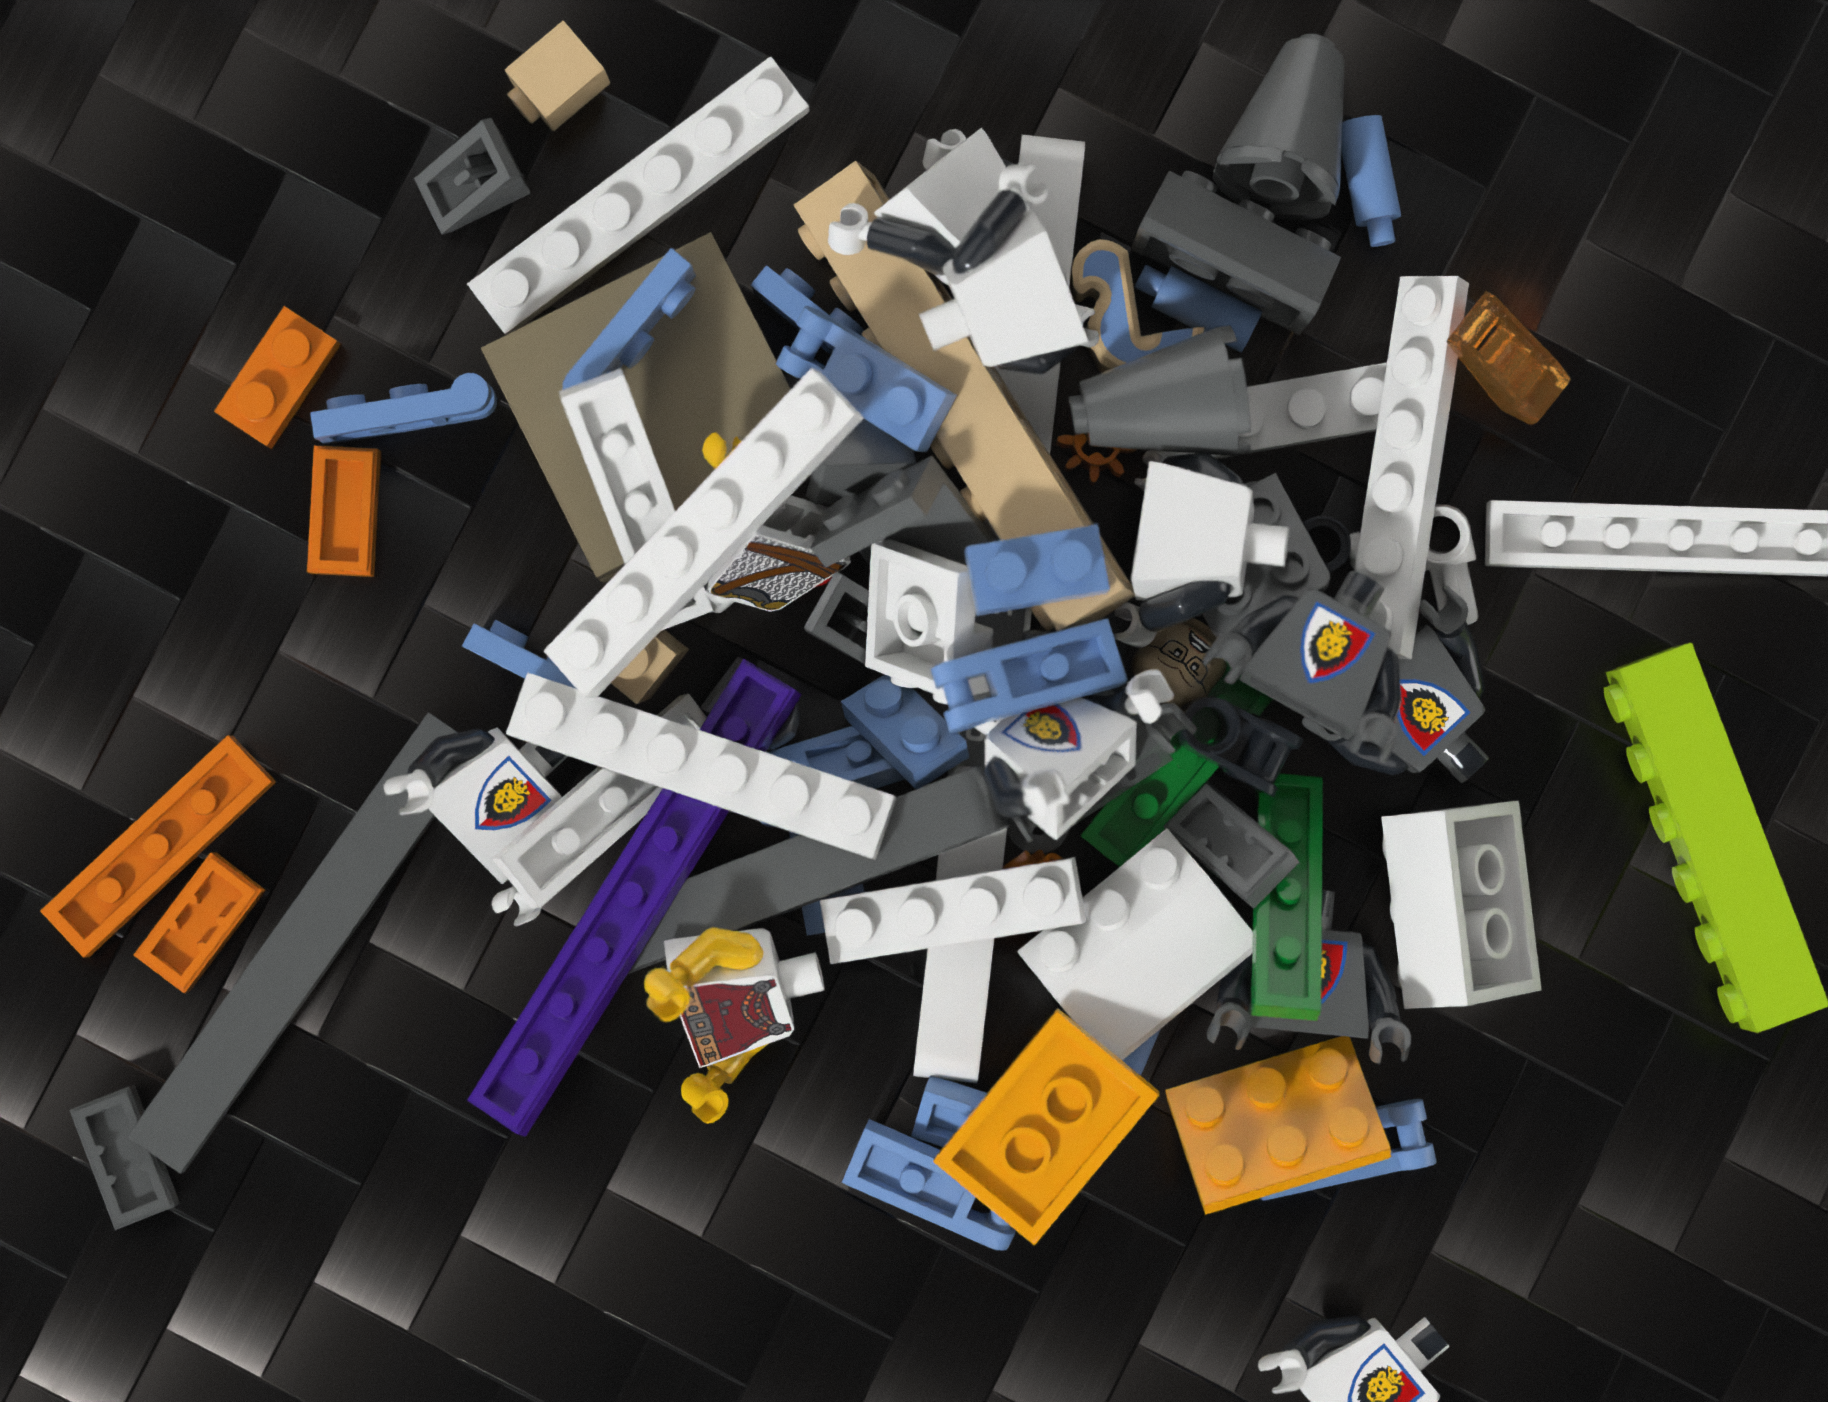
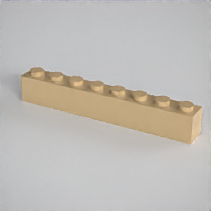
M855 161L795 203L794 207L805 223L798 228L800 237L818 260L824 257L827 258L837 275L830 280L834 292L850 312L858 308L869 328L862 332V336L957 395L930 447L948 470L955 466L967 484L965 488L960 490V493L967 501L972 513L982 522L987 519L989 520L1001 539L999 541L1094 525L995 366L983 365L970 336L935 351L933 350L919 314L953 300L943 283L934 274L906 260L870 250L867 242L864 249L853 255L837 253L829 246V224L832 222L840 223V213L843 207L851 203L860 204L868 213V222H872L877 218L874 212L890 200L875 175ZM1101 535L1100 539L1110 590L1107 594L1030 607L1035 617L1047 631L1054 627L1057 631H1062L1099 621L1135 597L1133 586Z

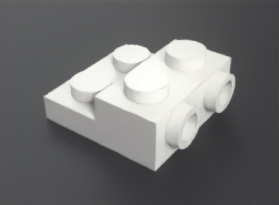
M892 539L875 542L871 545L865 667L891 676V683L894 685L924 689L933 693L935 701L948 704L943 688L936 689L930 669L946 661L992 649L993 629L975 623V606L968 568L961 563ZM985 676L968 680L973 695L989 692Z

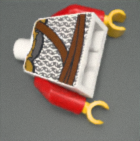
M712 433L703 444L704 458L717 469L742 441L735 436L732 450L724 457L726 454V441L718 433ZM790 495L704 585L713 610L712 612L721 613L734 602L769 612L780 610L811 589L826 584L831 580L835 571L839 572L851 563L850 556L825 568L810 549L824 524L821 521V517L829 507Z

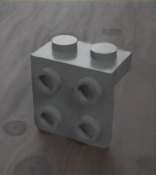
M930 456L905 470H895L882 478L875 486L853 497L851 495L843 497L831 505L821 517V521L824 524L810 549L825 568L856 552H859L870 566L871 545L878 541L892 539L967 566L964 552L966 546L996 542V540L983 522L972 513L967 501L933 456Z
M1276 473L1258 482L1245 483L1244 486L1253 492V523L1289 527L1285 566L1247 562L1242 594L1236 597H1228L1223 605L1203 613L1211 632L1217 637L1223 633L1231 632L1247 614L1283 595L1301 598L1309 588L1323 592L1329 586V571Z

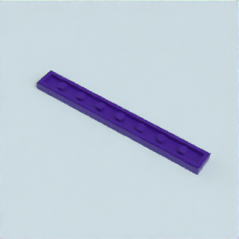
M743 659L699 730L766 752L800 699L801 694ZM662 788L469 1096V1102L516 1134L521 1136L528 1134L729 810Z

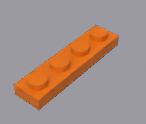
M227 735L40 912L83 958L90 957L272 787L276 781L234 736Z

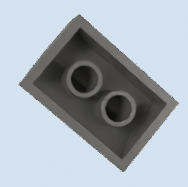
M1169 171L1138 229L1131 251L1169 270L1173 266L1261 310L1262 317L1300 335L1315 316L1341 259L1340 256L1329 251L1332 246L1331 243L1322 236L1307 229L1298 228L1294 234L1272 223L1275 218L1274 214L1252 201L1242 199L1237 205L1217 195L1218 187L1212 181L1199 174L1184 171L1182 176H1179Z

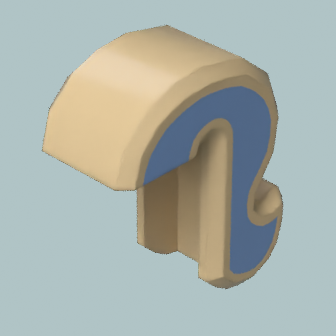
M1100 239L1090 242L1078 252L1071 268L1070 293L1077 302L1083 301L1086 297H1093L1096 300L1095 313L1090 316L1086 328L1098 331L1099 341L1093 347H1086V350L1098 371L1103 373L1204 332V327H1196L1141 336L1128 251L1110 240Z

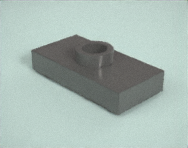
M1209 782L1163 826L1164 829H1168L1185 850L1252 908H1255L1299 863L1295 855Z
M135 1085L69 1110L115 1230L180 1204L165 1163L127 1137L145 1112Z

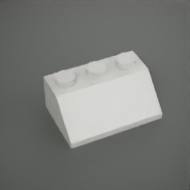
M1519 801L1381 817L1384 835L1382 849L1387 860L1391 894L1390 915L1395 927L1399 961L1397 974L1402 987L1404 1009L1469 1006L1542 990Z
M1165 829L1082 898L1086 922L1045 929L1017 951L1071 1019L1118 1058L1123 1060L1250 956L1253 950V931L1168 829Z

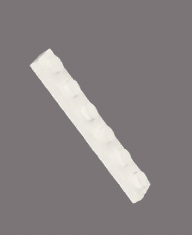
M770 56L467 283V285L505 335L525 326L809 113V106Z
M1459 276L1400 277L1355 572L1373 579L1384 588V592L1369 619L1391 632L1387 646L1395 652L1399 659L1412 660L1469 283Z
M811 368L553 640L544 652L585 698L596 699L864 417L821 372Z
M1491 500L1486 503L1485 566L1828 576V510Z
M528 672L506 734L511 737L876 860L897 799L893 795L599 696L596 699L585 698L578 689Z

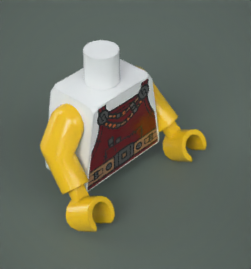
M713 927L704 931L700 936L666 940L664 945L667 970L664 968L654 969L645 979V990L651 995L647 1000V1006L662 1021H671L680 1016L699 1068L707 1066L709 1070L706 1076L701 1073L690 1075L681 1086L682 1098L692 1107V1112L707 1124L714 1123L720 1119L728 1107L727 1094L720 1089L723 1083L732 1084L756 1053L769 1043L790 1036L794 1031L795 1025L791 998L825 990L817 954L811 953L780 961L770 931L763 928L733 931Z

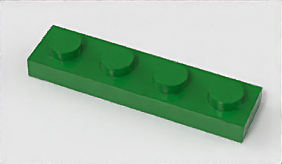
M1226 661V670L1207 697H1217L1226 700L1250 714L1260 716L1273 698L1240 681L1242 673L1236 682L1232 684L1227 683L1225 679L1232 668ZM1204 707L1193 716L1192 723L1197 728L1193 734L1195 739L1202 744L1213 742L1219 736L1222 728L1218 713L1212 708ZM1175 735L1170 741L1171 746L1175 749L1170 754L1173 760L1104 805L1079 835L1117 867L1122 866L1165 830L1163 826L1204 786L1218 768L1215 764L1185 749L1178 742Z
M1279 773L1275 781L1278 791L1274 798L1255 790V821L1295 855L1299 863L1253 908L1251 1015L1317 1021L1321 1012L1323 777Z

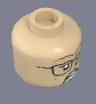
M1192 618L1158 631L1154 640L1149 645L1139 648L1134 654L1131 670L1134 677L1147 670H1159L1174 694V697L1167 702L1181 708L1196 698L1208 696L1226 670V661L1221 658H1213L1207 666L1203 664L1202 660L1217 639V636L1211 632L1207 625Z

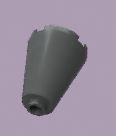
M1304 34L1299 38L1287 41L1277 55L1216 158L1213 180L1219 190L1234 202L1239 204L1242 199L1251 201V198L1271 204L1269 211L1275 217L1291 220L1323 218L1329 214L1332 203L1336 204L1340 194L1345 60L1331 40L1317 34Z
M1231 325L1213 328L1080 381V395L1069 396L1074 435L1086 434L1089 446L1183 453L1205 452L1212 455L1226 456L1248 454L1251 445L1242 437H1238V434L1251 432L1249 402L1242 359L1229 360L1228 350L1224 344L1237 341Z

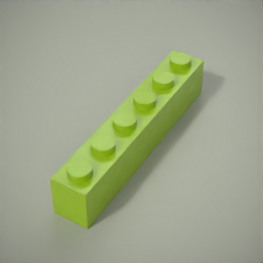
M1692 642L1674 646L1605 672L1610 683L1609 686L1604 687L1607 706L1614 720L1617 723L1624 721L1633 744L1626 748L1629 764L1637 780L1640 783L1647 781L1656 804L1649 807L1653 827L1659 839L1663 843L1670 841L1678 862L1677 866L1672 867L1673 879L1682 899L1686 903L1692 901L1701 923L1700 926L1695 927L1696 940L1707 962L1712 963L1715 961L1724 985L1717 988V993L1727 1018L1731 1023L1738 1022L1741 1029L1759 1033L1828 1007V999Z

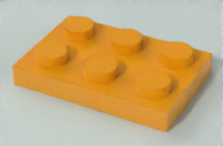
M1057 1008L938 1152L933 1162L1035 1245L1159 1096V1090Z
M1348 1036L1333 1038L1165 1090L1205 1215L1391 1158L1389 1142L1351 1039Z

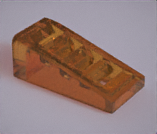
M1487 291L1446 340L1500 410L1527 424L1537 423L1570 382V376L1551 353L1495 295ZM1496 325L1497 329L1478 351L1476 348Z

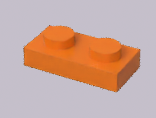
M284 306L214 412L272 449L341 346V343Z

